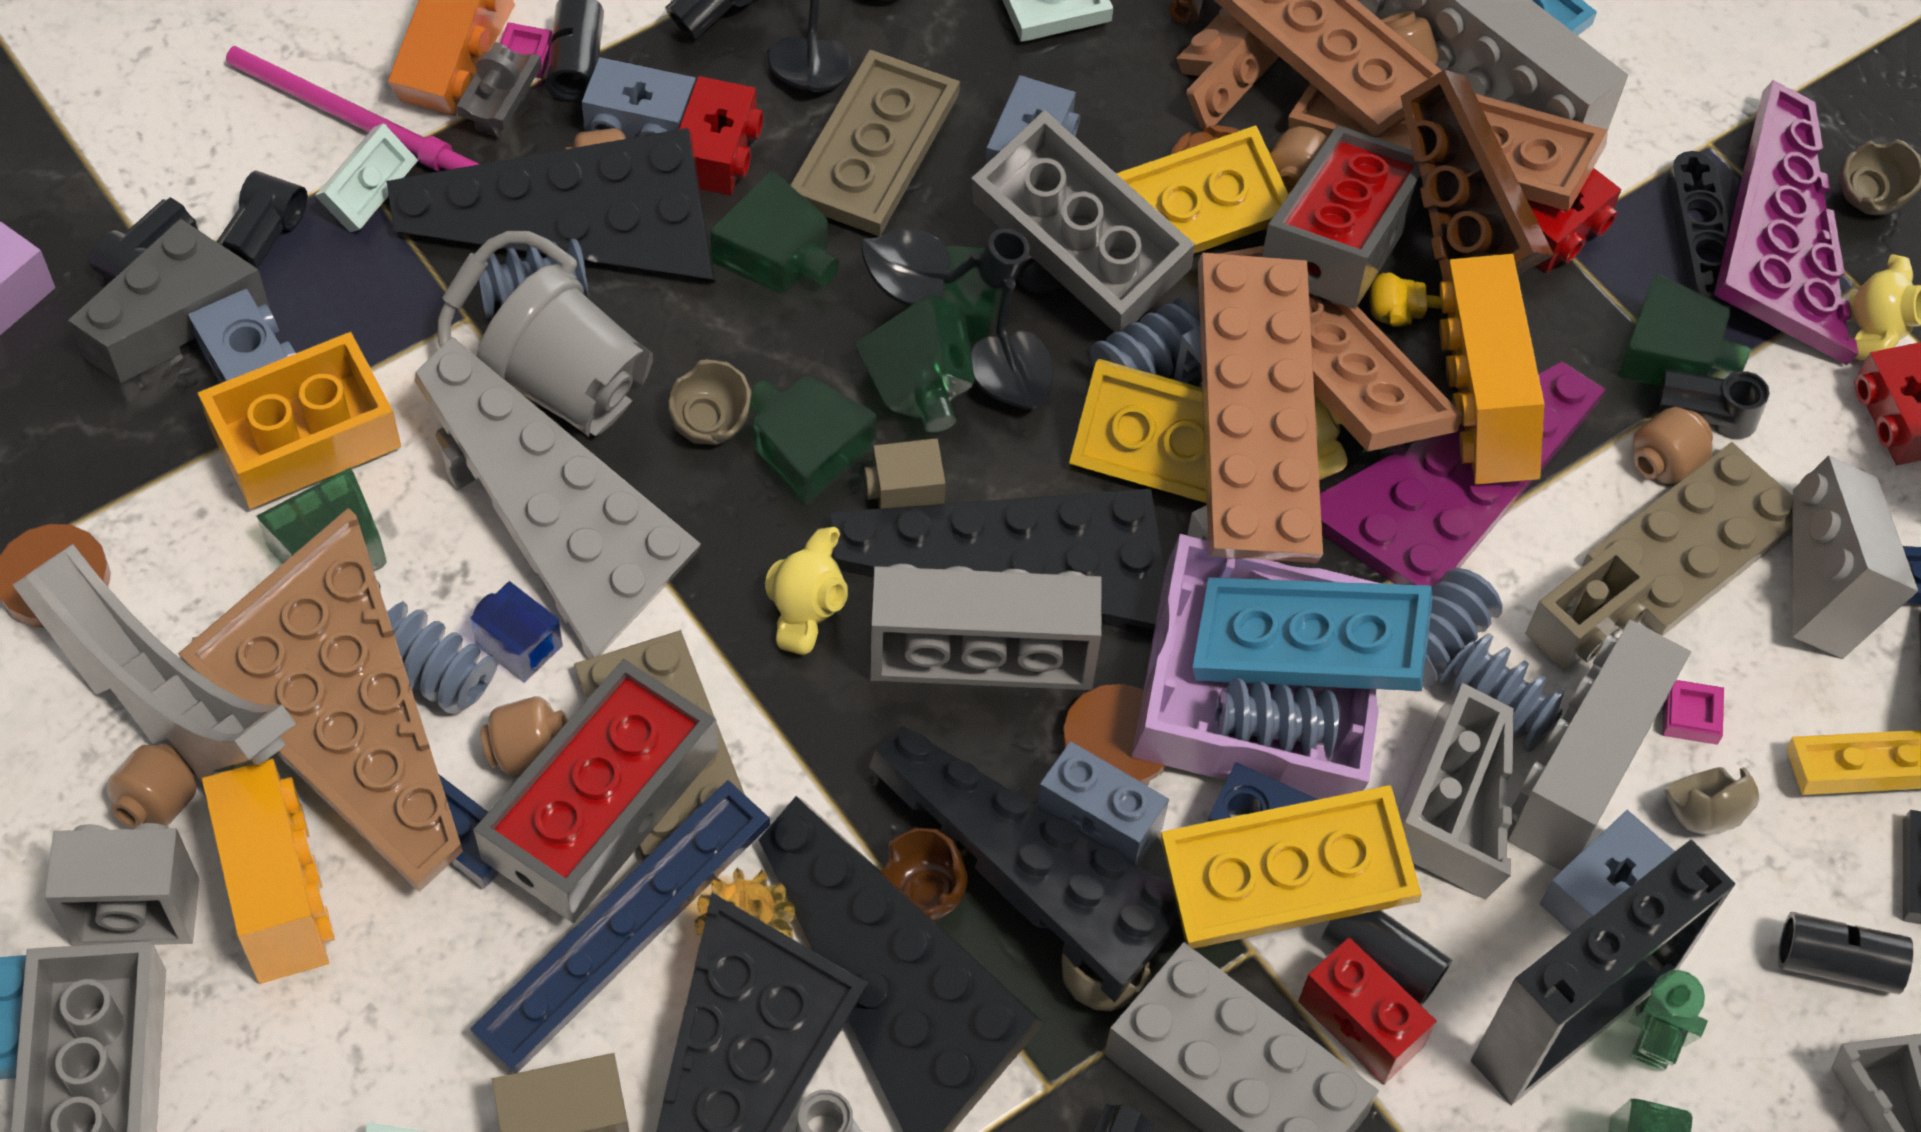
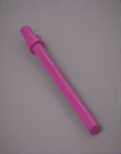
M233 46L226 55L227 64L360 129L370 132L373 127L384 123L405 147L417 156L419 163L437 172L443 169L451 170L479 165L452 151V146L447 142L434 136L425 138L244 49Z

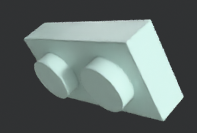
M384 123L372 128L316 193L315 197L350 233L360 230L388 197L386 181L404 178L418 159Z

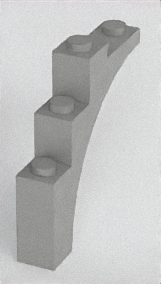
M73 544L13 584L14 588L93 692L97 695L111 689L151 743L154 744L169 739L201 782L203 777L251 764L259 765L286 745L281 735L296 725V722L282 704L264 706L243 700L218 687L188 666L161 643L125 607Z

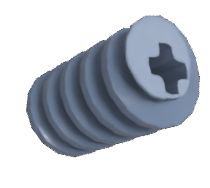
M570 239L567 253L577 261V267L572 274L583 285L584 292L589 299L581 246L576 239ZM528 245L525 261L520 260L514 248L507 249L504 264H500L493 253L486 261L488 266L479 279L486 318H493L496 302H500L503 305L508 296L527 277L541 267L559 263L547 254L546 258H542L538 250Z
M1177 297L1172 304L1162 305L1156 310V313H1148L1139 322L1128 324L1123 329V332H1114L1106 338V341L1094 343L1090 348L1092 367L1094 369L1096 361L1102 359L1156 375L1157 373L1159 376L1169 378L1174 374L1173 365H1177L1182 335L1200 326L1199 318L1186 300Z
M1453 568L1447 570L1440 578L1439 583L1431 586L1433 601L1423 688H1431L1438 680L1437 674L1444 673L1451 660L1457 656L1464 646H1467L1471 641L1475 642L1478 639V632H1485L1492 624L1491 617L1499 618L1502 614L1503 604L1492 584L1479 574L1468 569Z
M404 601L388 610L387 614L411 689L421 690V694L427 700L438 702L439 706L447 713H458L476 703L484 694L497 671V658L490 655L478 662L481 652L479 646L469 644L461 650L463 638L459 633L452 632L444 637L445 625L440 621H433L427 625L428 615L422 609H416L407 616L408 605Z
M1488 633L1476 642L1471 641L1457 654L1444 671L1439 684L1446 685L1456 679L1453 693L1464 683L1514 708L1513 740L1528 733L1524 750L1531 752L1546 738L1560 719L1563 711L1560 708V704L1565 690L1559 688L1548 696L1542 694L1547 677L1541 674L1530 682L1525 681L1524 677L1529 663L1524 660L1513 668H1508L1506 664L1511 649L1505 647L1496 654L1491 655L1488 651L1494 636Z
M1235 678L1231 680L1226 690L1222 688L1216 704L1213 733L1226 737L1228 734H1234L1235 739L1249 742L1250 737H1257L1258 744L1267 747L1271 746L1273 739L1279 740L1280 749L1287 752L1292 751L1295 742L1301 743L1304 756L1308 755L1311 748L1316 749L1320 745L1324 747L1325 758L1329 761L1333 754L1338 734V702L1331 690L1321 691L1315 699L1310 688L1301 687L1292 696L1291 689L1286 684L1276 685L1270 694L1268 685L1263 681L1254 682L1248 692L1245 681L1241 678Z

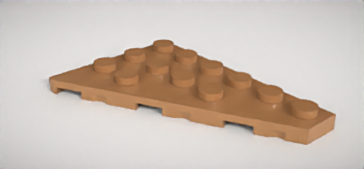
M348 508L178 654L181 660L218 687L243 700L264 706L282 704L296 722V725L281 735L286 745L276 754L420 892L463 852L357 516Z

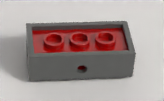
M1337 125L1268 224L1262 257L1306 260L1310 294L1324 298L1327 302L1335 305H1344L1356 309L1420 207L1422 199L1420 188H1423L1419 164L1417 161H1414L1412 150Z
M623 658L473 829L481 860L574 924L717 754L719 745L716 718Z

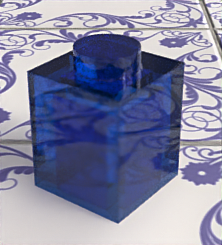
M508 581L496 594L490 593L477 604L473 615L470 617L476 645L489 656L492 655L497 658L499 664L524 683L563 647L559 618L511 581Z

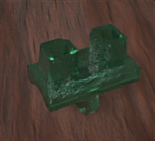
M1673 970L1657 978L1652 986L1650 996L1635 1006L1629 1023L1641 1028L1630 1057L1664 1071L1668 1065L1673 1066L1676 1064L1682 1047L1702 1037L1708 1020L1698 1016V1014L1704 1007L1705 993L1702 984L1695 976L1686 971Z

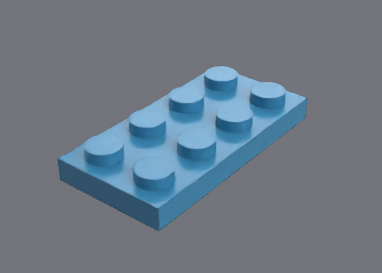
M1208 577L1192 667L1195 681L1231 682L1232 679L1241 678L1245 683L1263 681L1266 684L1422 691L1433 601L1432 588L1427 585Z

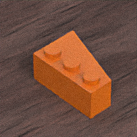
M419 0L388 79V83L399 100L456 116V106L476 74V61L483 52L490 51L515 7L514 1Z

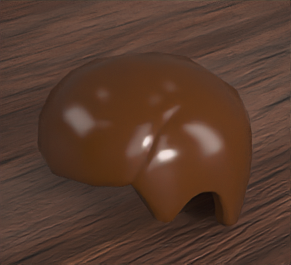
M915 827L894 837L888 845V862L885 868L880 871L935 922L939 921L957 908L966 891L968 876L960 851L950 838L937 829Z

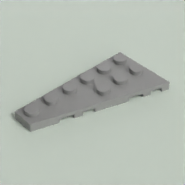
M451 337L416 371L414 381L446 433L453 436L467 459L466 465L476 481H481L493 500V508L536 576L541 577L556 601L555 607L565 623L569 622L583 644L582 650L586 657L589 659L599 656L695 556L701 543L454 337Z

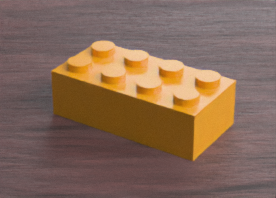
M1504 254L1450 259L1449 281L1440 282L1441 308L1443 313H1448V318L1439 321V333L1442 351L1451 350L1452 356H1446L1448 387L1458 388V393H1453L1452 404L1462 413L1460 425L1465 427V431L1459 433L1462 464L1471 463L1475 485L1540 479L1544 399L1514 255Z

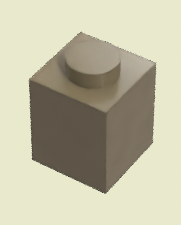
M938 438L873 445V467L864 468L867 499H877L878 509L944 504L946 482Z

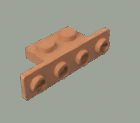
M1223 8L1220 9L1219 14L1202 32L1193 37L1188 47L1176 58L1182 74L1199 76L1187 89L1186 94L1200 129L1216 125L1280 57Z

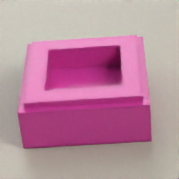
M507 22L500 43L519 54L539 55L542 66L535 78L543 79L548 66L552 30Z
M1676 680L1664 702L1662 736L1718 745L1723 737L1724 687Z

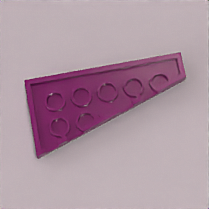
M1772 80L1762 91L1714 295L1837 361L1848 365L1859 353L1856 339L1849 338L1846 322L1852 317L1850 301L1842 299L1839 278L1845 272L1834 210L1827 209L1825 193L1830 189L1828 174L1820 172L1818 153L1823 149L1816 104L1807 97Z
M1560 362L1538 374L1544 399L1541 471L1599 404L1605 392V388L1564 362ZM1459 425L1458 432L1417 440L1320 493L1322 535L1394 584L1432 586L1435 583H1439L1440 578L1447 570L1460 568L1534 480L1475 485L1471 463L1462 464L1459 433L1465 431V427Z

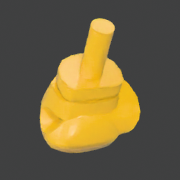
M1393 273L1377 275L1368 289V303L1371 315L1376 321L1388 324L1394 328L1411 325L1413 319H1422L1426 314L1427 308L1442 309L1440 296L1426 295L1425 283L1400 279Z

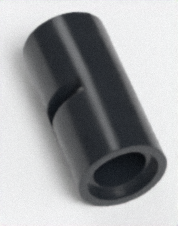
M559 0L556 4L546 75V88L557 99L566 102H581L583 100L600 54L604 9L597 0Z
M1382 910L1330 920L1321 937L1324 942L1334 949L1338 948L1350 937L1421 1006L1440 983L1453 961Z
M1790 912L1785 920L1780 937L1778 963L1780 969L1901 994L1907 985L1911 973L1913 941L1908 936L1857 925L1850 926L1843 922Z

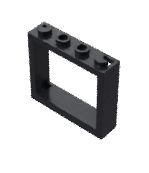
M1690 839L1514 978L1470 1060L1472 1064L1512 1106L1675 974L1736 883ZM1651 954L1663 966L1658 972L1646 960Z

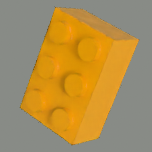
M351 332L198 392L212 435L249 509L402 447L394 412Z
M274 759L266 760L259 765L251 764L203 777L202 782L237 936L258 983L262 984L330 964L325 943L335 940V934L326 905L324 906L320 888H323L315 856L311 853L307 838L310 837L309 828L302 804L299 803L292 777L281 780Z

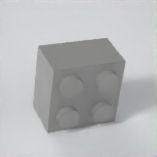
M145 823L136 826L135 829L109 830L103 826L86 824L77 826L74 830L53 831L44 898L72 946L152 941L154 945L193 944L200 878L177 828H169L156 823Z

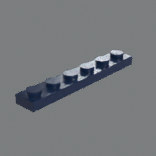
M727 780L470 1028L473 1036L512 1074L518 1073L770 826V817L732 782Z

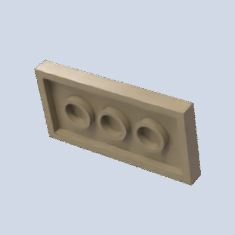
M869 50L788 189V203L881 236L958 98L960 81Z
M1731 442L1711 457L1707 463L1680 481L1588 552L1582 565L1585 566L1610 545L1617 542L1656 578L1643 603L1647 608V612L1641 620L1654 632L1664 636L1793 532V495Z
M681 630L574 663L576 677L585 701L624 658L715 718ZM718 724L719 751L639 845L643 861L727 780L744 793Z

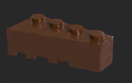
M1442 70L1401 95L1414 161L1418 162L1423 188H1420L1423 205L1424 208L1428 209L1434 235V238L1431 239L1435 259L1439 260L1443 282L1449 281L1450 259L1513 254L1517 275H1520L1554 256L1467 77L1448 70Z

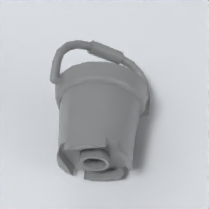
M506 231L488 239L475 254L470 253L442 297L445 303L438 318L439 347L441 348L451 338V321L456 308L461 309L488 266L486 261L496 250L509 244H527L541 250L559 264L555 263L541 267L527 277L508 296L487 327L480 341L476 357L522 395L566 420L585 435L589 436V433H592L594 436L601 434L623 414L633 401L626 394L633 380L641 386L645 382L653 363V353L632 338L584 295L583 285L572 274L577 267V261L550 240L530 231Z

